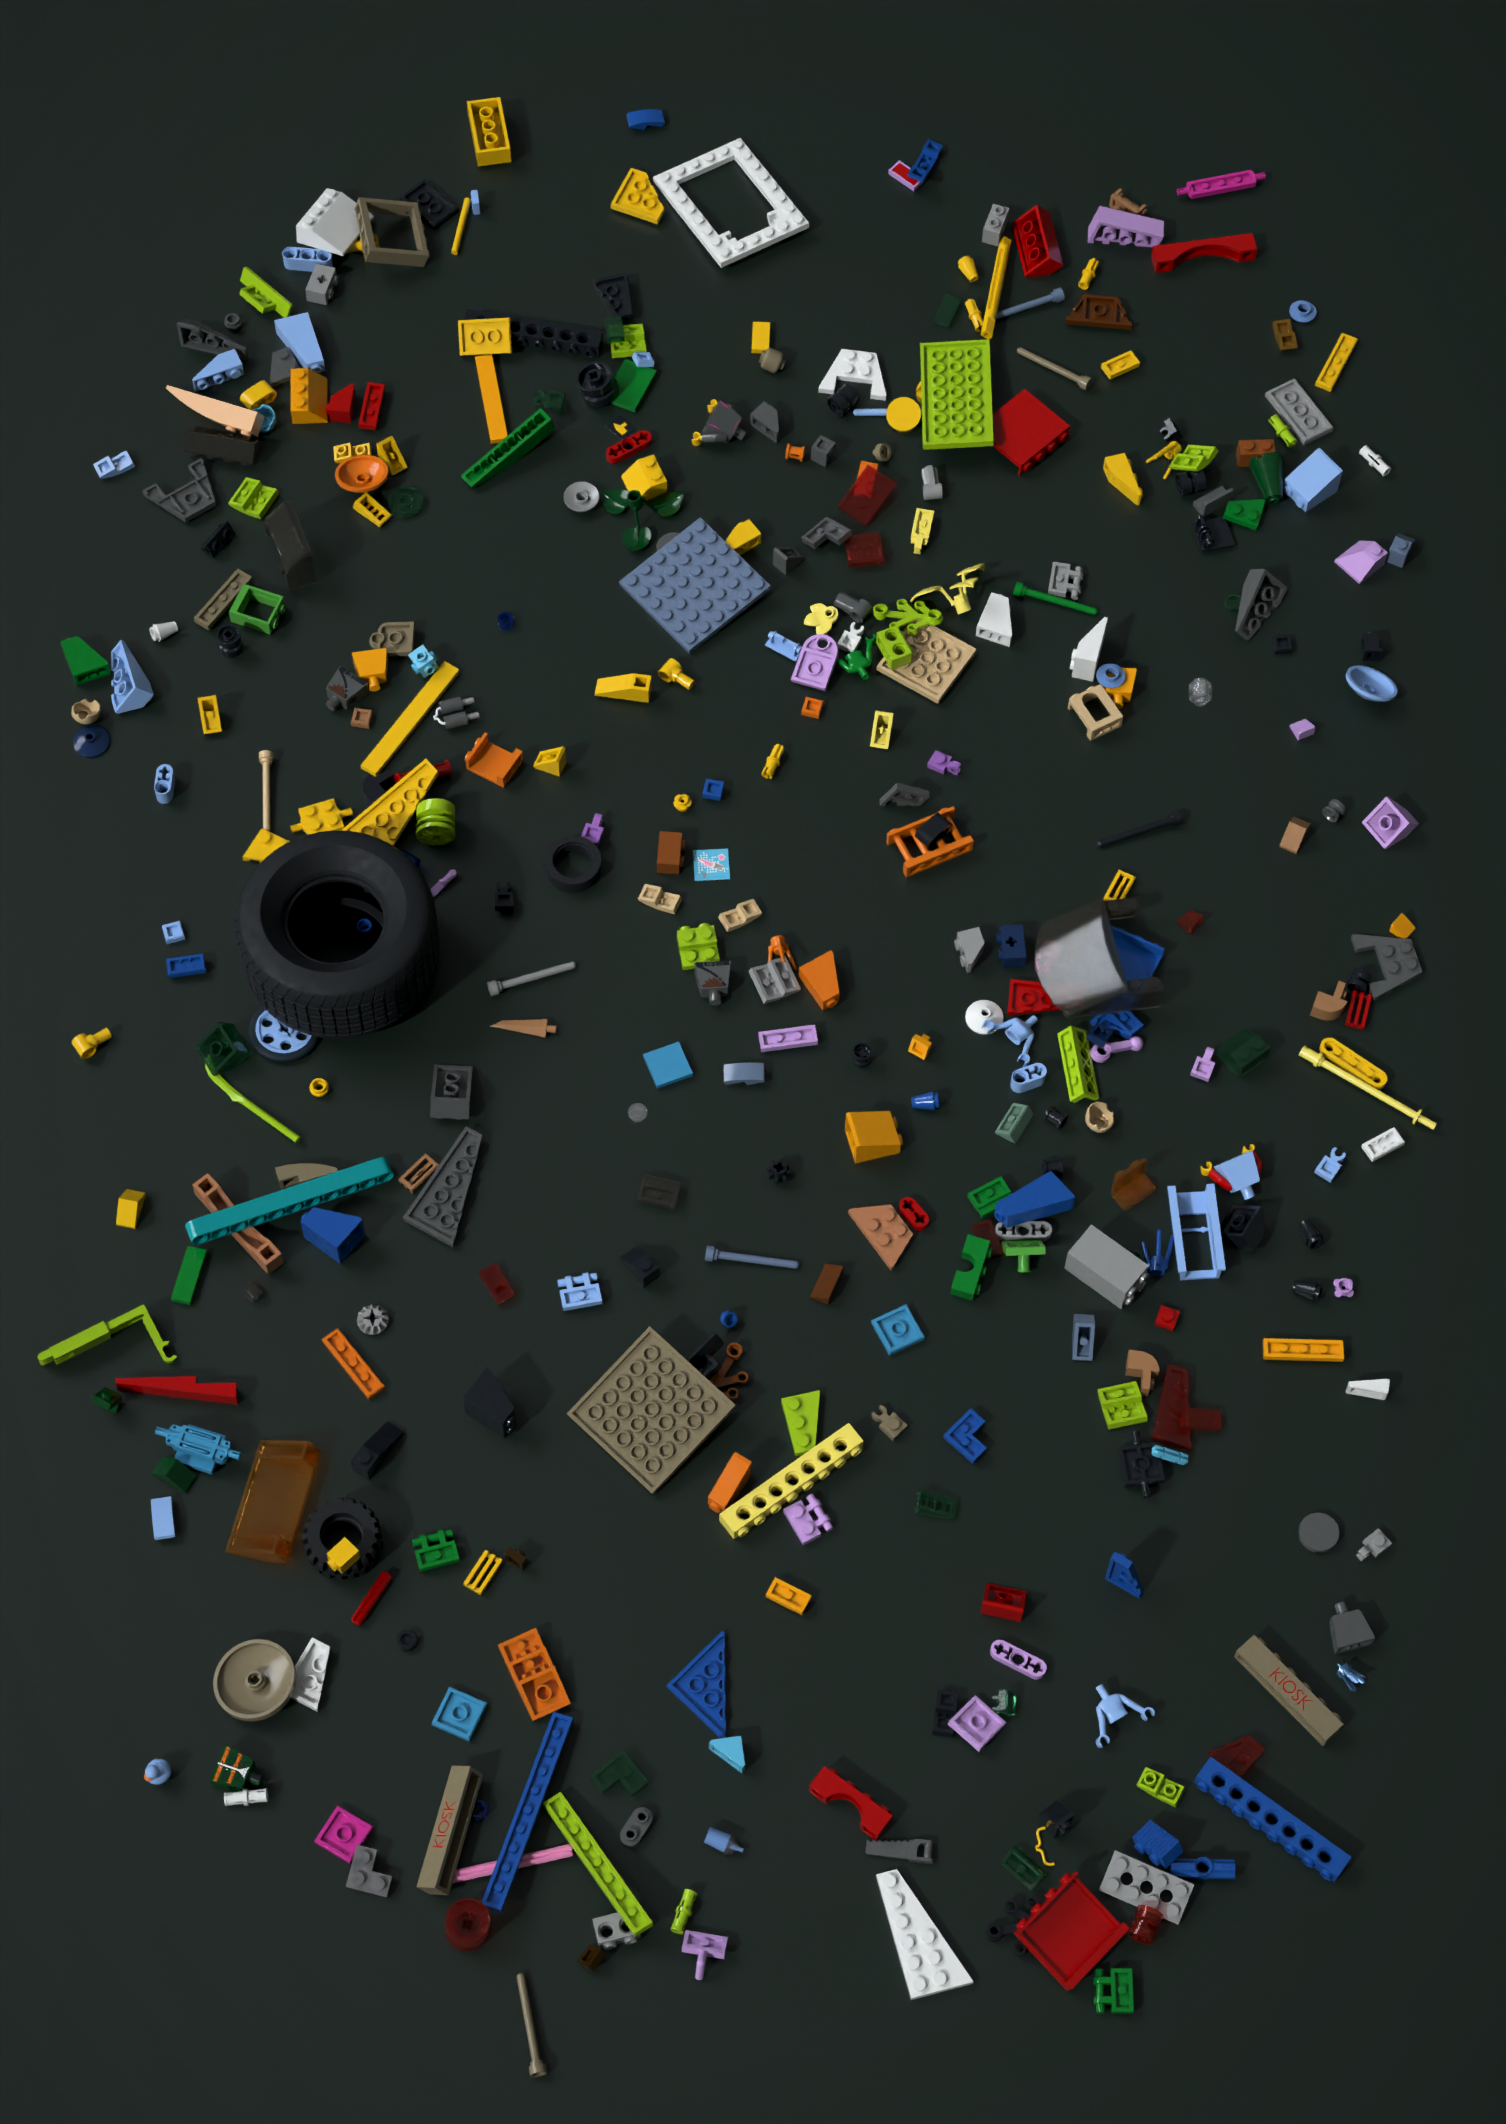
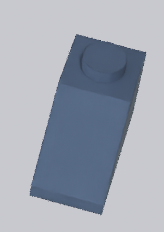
M1400 533L1396 535L1389 549L1386 562L1403 568L1416 540Z
M1074 1314L1072 1360L1092 1361L1094 1315Z

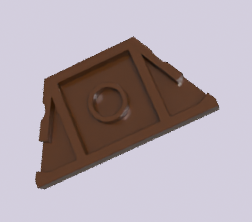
M1083 294L1079 303L1074 306L1071 314L1065 320V324L1132 329V322H1129L1126 317L1127 313L1121 306L1119 298L1113 296Z

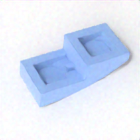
M127 451L120 453L112 459L107 456L93 464L101 479L119 475L135 467Z
M171 1496L151 1499L154 1539L160 1540L175 1537Z

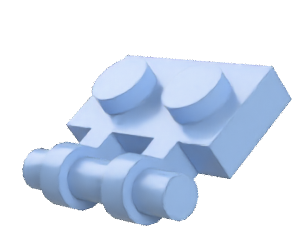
M586 1272L582 1273L581 1276L571 1277L570 1275L565 1276L564 1279L557 1280L558 1287H567V1289L560 1290L563 1311L602 1304L599 1283L590 1284L592 1281H597L596 1273L588 1274ZM584 1283V1286L573 1288L575 1284Z

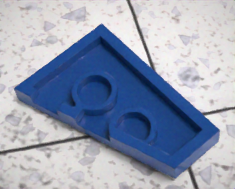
M1114 1552L1110 1558L1105 1579L1141 1599L1144 1590L1133 1562L1127 1555Z

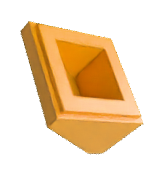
M1401 913L1392 923L1389 932L1398 938L1407 939L1415 930V926Z

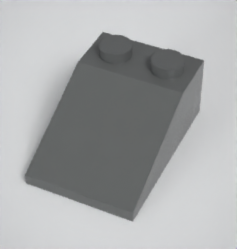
M434 1064L430 1117L458 1120L469 1119L473 1066Z

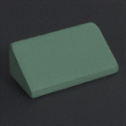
M1013 1103L995 1133L1012 1143H1016L1033 1117L1030 1107Z

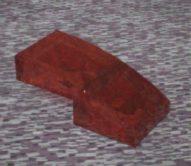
M496 1263L478 1272L484 1285L498 1305L515 1296L510 1284L504 1278Z

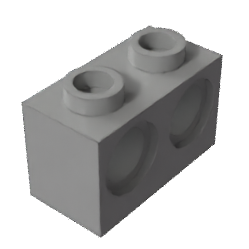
M618 1912L592 1919L599 1949L610 1950L617 1947L616 1944L624 1942L626 1945L632 1944L641 1938V1934L634 1937L631 1931L625 1932L622 1930L625 1922ZM609 1929L613 1934L606 1938L601 1935V1932Z

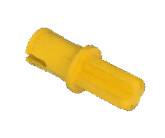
M1095 258L1090 259L1086 269L1082 271L1083 275L1078 286L1083 290L1089 288L1091 280L1095 277V271L1099 265V261Z
M968 299L965 302L969 313L968 317L972 320L975 331L980 332L979 325L981 330L983 325L982 313L978 310L975 300Z
M780 744L774 746L771 755L766 759V765L761 773L763 777L772 779L775 769L780 765L779 760L783 754L784 746Z

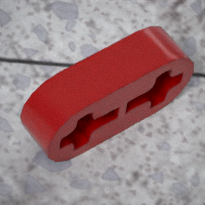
M902 1198L899 1203L901 1215L915 1230H925L929 1224L927 1213L913 1198ZM905 1204L911 1205V1210L909 1208L904 1209ZM917 1218L920 1220L924 1219L923 1224L921 1222L916 1223Z

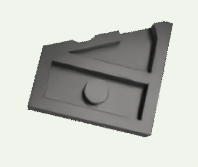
M289 347L272 352L271 387L291 381V369L299 368Z
M896 783L879 799L880 806H886L887 802H897V806H921L929 798V791L920 787L908 786L904 783Z

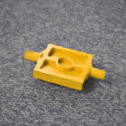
M334 798L299 808L301 823L290 825L292 833L303 830L307 835L324 831H340L344 828L343 818L353 815L351 807L340 811L336 806Z

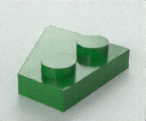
M1265 500L1228 501L1222 519L1256 531Z

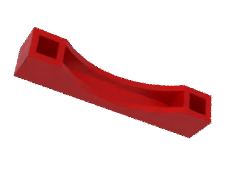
M1253 233L1153 246L1151 259L1155 273L1173 271L1184 261L1200 256H1221L1237 262L1252 261L1256 258L1257 246Z

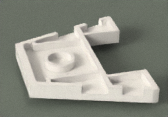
M841 349L819 385L818 393L834 394L836 380L872 384L870 399L886 401V391L877 354L873 352Z

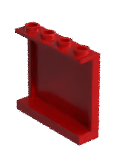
M1026 389L1022 390L992 414L993 447L1019 467L1018 475L1028 472L1036 462L1042 461L1046 454L1053 452L1057 445L1069 438L1070 425Z
M1077 1871L1071 1874L1069 1872L1064 1874L1059 1880L1061 1884L1056 1889L1052 1887L1044 1895L1046 1899L1042 1903H1036L1030 1910L1032 1914L1028 1918L1023 1917L1015 1925L1017 1929L1013 1932L1066 1991L1073 1989L1130 1929L1124 1922L1119 1923L1076 1877L1079 1874Z

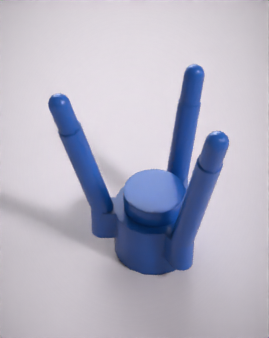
M1160 1229L1157 1230L1156 1256H1153L1152 1260L1149 1259L1145 1242L1141 1243L1146 1264L1149 1265V1273L1152 1275H1163L1165 1271H1168V1262L1174 1243V1236L1171 1235L1165 1260H1163L1161 1256Z

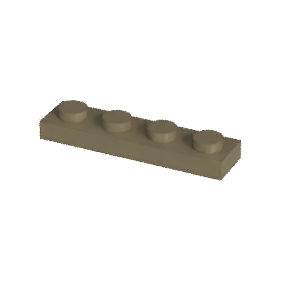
M237 569L194 617V622L210 630L234 603L243 584H251L253 581L252 577Z

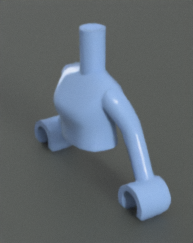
M1033 1015L1025 1022L1018 1018H1012L999 1024H994L991 1020H985L981 1028L988 1027L987 1034H991L992 1030L1008 1028L1005 1030V1034L1016 1045L1027 1039L1017 1062L1024 1060L1023 1067L1028 1065L1030 1061L1028 1051L1034 1039V1033L1030 1027L1038 1021L1037 1017Z
M1099 1685L1096 1687V1690L1102 1700L1096 1707L1100 1728V1736L1096 1739L1097 1747H1103L1100 1743V1738L1105 1739L1107 1744L1110 1743V1738L1106 1735L1105 1717L1109 1724H1112L1128 1714L1122 1702L1141 1713V1718L1144 1721L1148 1720L1145 1711L1150 1712L1153 1717L1155 1715L1154 1709L1151 1707L1143 1708L1122 1694L1109 1695L1104 1685Z

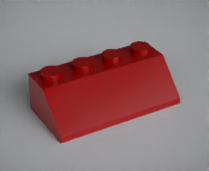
M1035 205L1012 222L1025 277L1051 275L1063 266L1049 211L1039 205Z

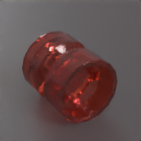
M1138 1905L1134 1914L1135 1921L1131 1922L1127 1935L1135 1941L1152 1945L1157 1935L1155 1929L1160 1927L1164 1917L1163 1914L1152 1907Z

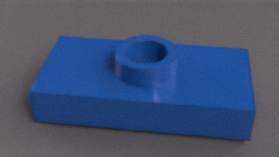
M204 953L166 959L168 978L207 973Z

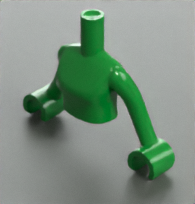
M872 634V639H868L867 636L865 637L867 645L866 657L863 656L862 651L856 650L847 654L844 658L845 661L837 658L836 663L841 665L848 673L859 672L863 680L868 679L869 675L865 669L872 664V647L877 644L876 635Z

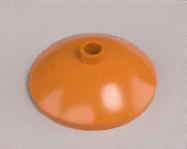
M356 455L347 458L338 465L335 471L337 484L341 488L354 493L373 491L384 484L388 478L386 463L372 455Z

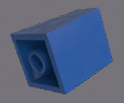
M313 1207L309 1212L304 1213L300 1221L304 1238L340 1264L365 1237L363 1220L357 1216Z

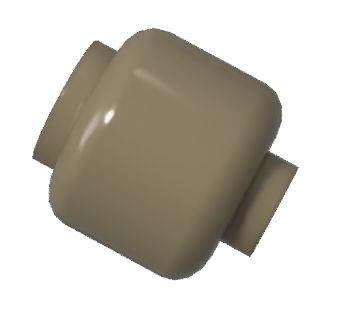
M773 348L763 350L759 359L761 368L772 373H776L778 369L782 370L786 361L783 359V353Z

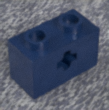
M1023 924L1000 926L999 933H996V944H1000L998 960L1002 961V967H1024L1027 957Z

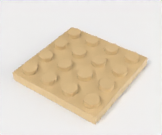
M916 620L910 624H915L919 622V620ZM927 625L920 628L918 633L913 636L907 633L906 627L903 633L907 645H910L913 650L911 663L891 670L883 657L877 665V671L938 704L976 654L977 649L935 626Z

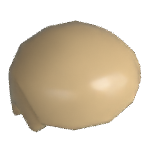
M83 699L72 706L71 715L77 722L90 725L98 720L101 705L97 700L89 702L87 699Z
M1094 1102L1086 1111L1085 1122L1094 1132L1104 1133L1113 1126L1114 1113L1108 1110L1106 1103Z

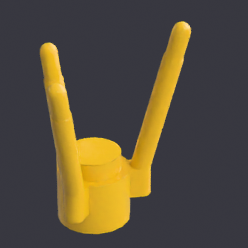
M1171 441L1161 451L1146 460V463L1154 459L1156 460L1162 455L1168 459H1174L1176 454L1182 451V448L1178 442ZM1168 468L1163 477L1164 480L1167 479L1172 469Z

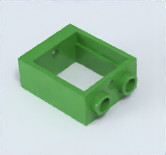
M243 584L229 610L230 620L233 623L271 635L273 629H276L280 616L285 613L286 604L284 603L283 596ZM250 599L275 607L268 622L243 614Z

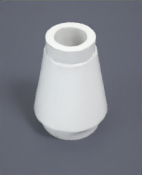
M175 621L153 624L149 631L152 639L160 642L178 632V627Z

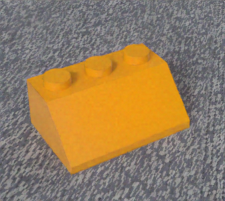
M309 368L291 369L292 424L328 423V414L326 413L328 403L327 378Z

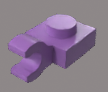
M935 750L927 763V768L943 775L948 771L958 776L961 771V763L952 761L951 756Z
M595 813L592 824H585L581 837L589 839L598 847L604 832V828L601 827L603 815Z

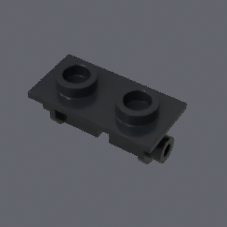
M226 521L218 525V528L212 533L213 537H209L202 543L201 549L203 552L207 553L209 551L212 558H215L235 535L230 523Z

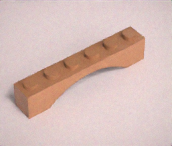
M208 1173L192 1184L195 1195L211 1213L234 1206L222 1188ZM254 1227L231 1234L268 1275L284 1263L282 1253Z

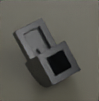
M390 769L381 772L375 779L370 774L365 778L363 782V795L368 807L386 793L385 790L395 784L394 774Z

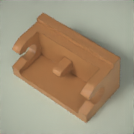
M1119 188L1111 195L1109 207L1112 209L1141 216L1147 214V205L1138 206L1123 196V189Z

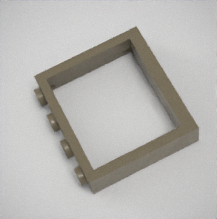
M359 197L354 210L365 262L424 267L427 259L430 257V251L427 250V237L424 236V224L421 222V210L418 208V203ZM369 213L410 216L417 251L376 247Z

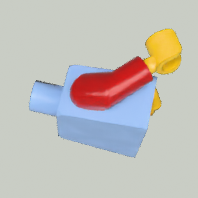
M1250 1144V1150L1243 1146L1241 1155L1214 1166L1215 1169H1212L1211 1162H1206L1208 1169L1200 1167L1202 1175L1208 1176L1220 1187L1231 1193L1240 1190L1244 1200L1255 1196L1251 1185L1260 1181L1259 1177L1261 1176L1263 1163L1257 1153L1254 1152V1144Z

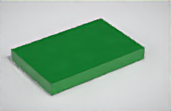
M625 359L615 376L619 385V392L610 404L635 413L657 375V370L649 367H637L635 362Z

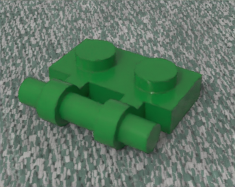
M443 1529L437 1530V1533L426 1536L422 1534L418 1538L412 1539L413 1547L422 1546V1549L415 1550L420 1572L460 1562L455 1541L446 1542L447 1538L453 1537L451 1529L445 1531ZM440 1541V1544L428 1547V1543Z
M1111 1968L1110 1977H1104V1969H1095L1093 1985L1096 1986V1997H1094L1096 2013L1104 2014L1105 2005H1111V2013L1133 2014L1132 1969ZM1105 1985H1110L1111 1996H1104Z

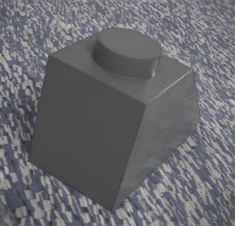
M763 401L750 414V425L777 443L779 441L778 413L774 406Z

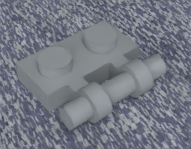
M1053 562L1048 594L1066 597V592H1070L1071 599L1077 600L1078 595L1081 593L1080 582L1083 580L1082 567L1077 566L1075 571L1070 570L1071 564ZM1068 578L1074 580L1073 584L1068 583Z

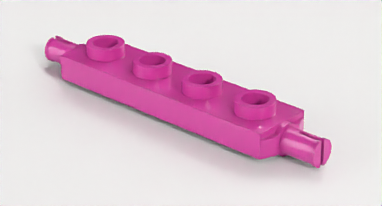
M1252 170L1190 181L1186 183L1185 188L1177 189L1178 196L1188 194L1191 199L1252 188L1256 186L1257 180L1266 179L1265 172L1255 174Z

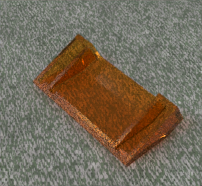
M259 1441L225 1550L226 1553L269 1563H288L322 1452L309 1441Z

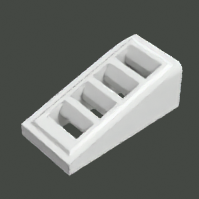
M1390 1379L1349 1381L1346 1393L1385 1400L1389 1392Z

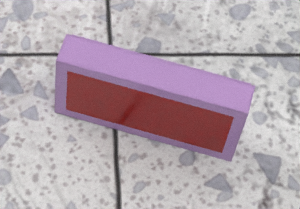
M900 160L888 170L890 176L912 191H915L923 184L907 176L911 168Z

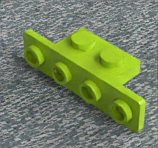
M244 267L240 281L247 287L241 288L239 295L262 314L275 310L284 318L290 317L293 304L251 269Z

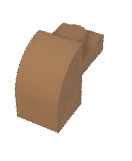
M1338 981L1333 996L1318 991L1310 1016L1326 1021L1339 1018L1347 1004V1001L1344 1000L1347 993L1344 990L1346 983Z
M1129 1350L1125 1376L1141 1377L1140 1393L1142 1396L1148 1397L1149 1390H1153L1154 1379L1158 1378L1159 1365L1156 1359L1149 1353Z

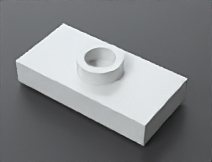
M1395 1127L1363 1143L1361 1148L1373 1162L1403 1146L1405 1141Z

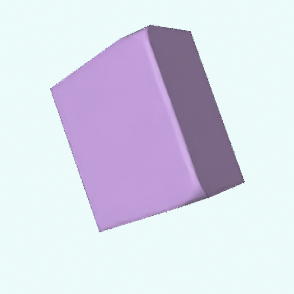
M1307 719L1289 725L1297 740L1313 735L1315 732V726Z

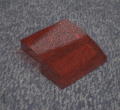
M879 532L852 534V536L844 541L849 567L884 564Z

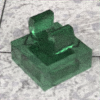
M1007 1689L999 1690V1695L992 1697L993 1700L999 1702V1705L992 1707V1710L997 1713L1002 1712L1006 1716H1015L1016 1695Z

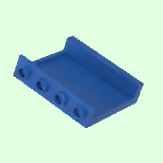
M1095 919L1094 926L1077 959L1068 970L1066 981L1077 986L1086 987V990L1113 1002L1118 999L1125 1007L1135 1011L1163 958L1165 948H1162L1157 943L1146 941L1141 936L1132 935L1122 928H1116L1106 921Z

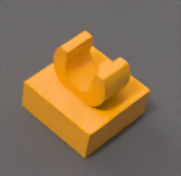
M915 1034L911 1040L908 1052L925 1060L932 1045V1042L929 1041L931 1037L923 1034L922 1037Z

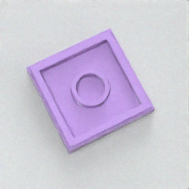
M975 1695L949 1720L948 1725L979 1752L1007 1722Z

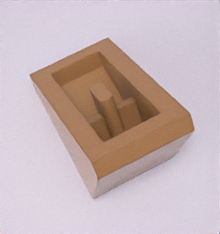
M1293 817L1289 821L1279 847L1297 854L1311 824Z

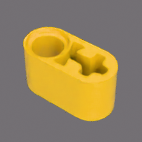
M262 380L244 391L240 396V401L247 409L253 410L261 407L262 404L268 405L276 398L277 392L265 380Z

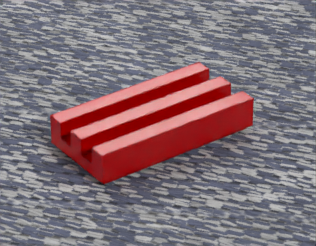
M1353 990L1345 1026L1364 1030L1372 997L1371 994L1367 996L1363 992L1359 994ZM1355 998H1358L1359 1001L1353 1023L1350 1022ZM1366 1000L1361 1024H1357L1362 1002Z

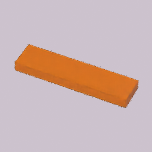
M338 1328L322 1339L324 1345L368 1400L385 1389L383 1383Z

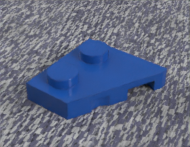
M1118 999L1090 1022L1092 1026L1099 1023L1113 1030V1034L1127 1039L1137 1034L1144 1026Z

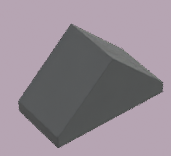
M775 547L773 550V565L785 575L805 558L793 547Z

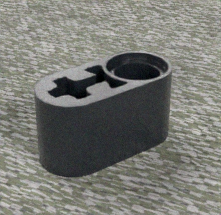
M936 813L916 831L915 837L930 849L950 832L953 824L940 813Z

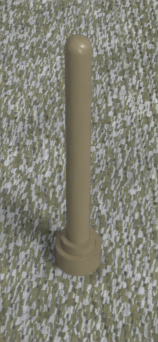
M1019 347L1017 349L1018 354L1077 382L1081 389L1087 391L1091 386L1093 380L1087 375L1079 376L1024 348Z
M518 1973L517 1983L532 2059L529 2066L530 2077H539L547 2074V2068L543 2060L540 2059L526 1978L523 1973Z

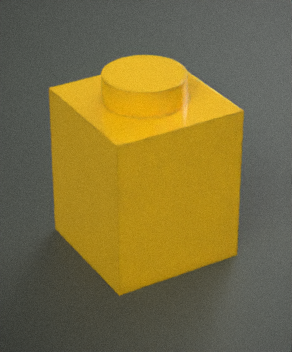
M346 1537L326 1553L328 1558L327 1564L332 1570H338L341 1574L360 1559L359 1550Z

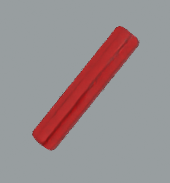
M382 1571L352 1616L351 1622L355 1625L361 1626L391 1581L392 1577L388 1572Z

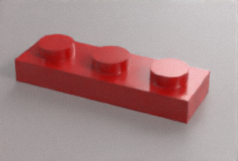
M367 383L358 424L359 429H377L385 384Z

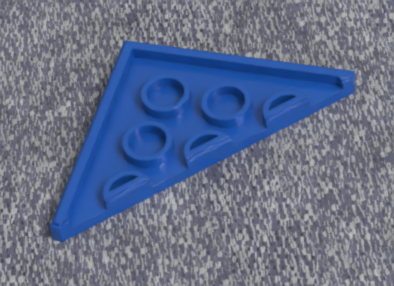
M724 1631L720 1632L667 1684V1688L719 1738H726Z

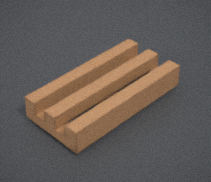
M425 1153L398 1180L413 1194L432 1176L439 1164ZM429 1161L408 1182L406 1181L420 1166Z

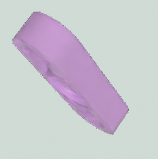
M996 1640L992 1643L990 1654L993 1659L1032 1679L1038 1680L1044 1677L1047 1667L1043 1660L1004 1640ZM1003 1647V1652L997 1654L995 1648ZM1009 1650H1010V1651H1012V1652L1010 1653L1009 1660H1008V1659H1006V1657H1007V1654L1009 1653ZM1015 1655H1021L1024 1658V1662L1017 1665L1013 1662L1012 1658ZM1030 1660V1664L1028 1665V1668L1025 1669V1667H1026V1665H1027V1661ZM1037 1665L1041 1666V1671H1038L1037 1673L1033 1672V1667H1036Z

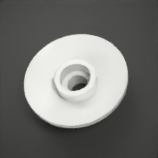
M979 1000L968 1007L965 1019L972 1031L986 1035L989 1028H981L983 1022L991 1020L994 1024L1003 1023V1012L996 1003L989 1000Z

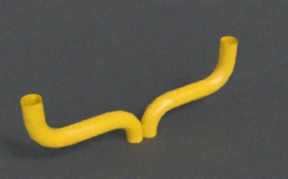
M1045 1826L1040 1827L1036 1831L1038 1845L1035 1846L1036 1852L1039 1851L1046 1866L1055 1865L1054 1862L1047 1863L1044 1851L1039 1848L1041 1846L1039 1832L1046 1830Z

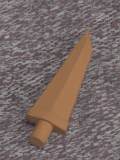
M548 1019L502 1020L491 1025V1027L539 1036L541 1038H546L547 1032L556 1033L557 1031L556 1025H548Z

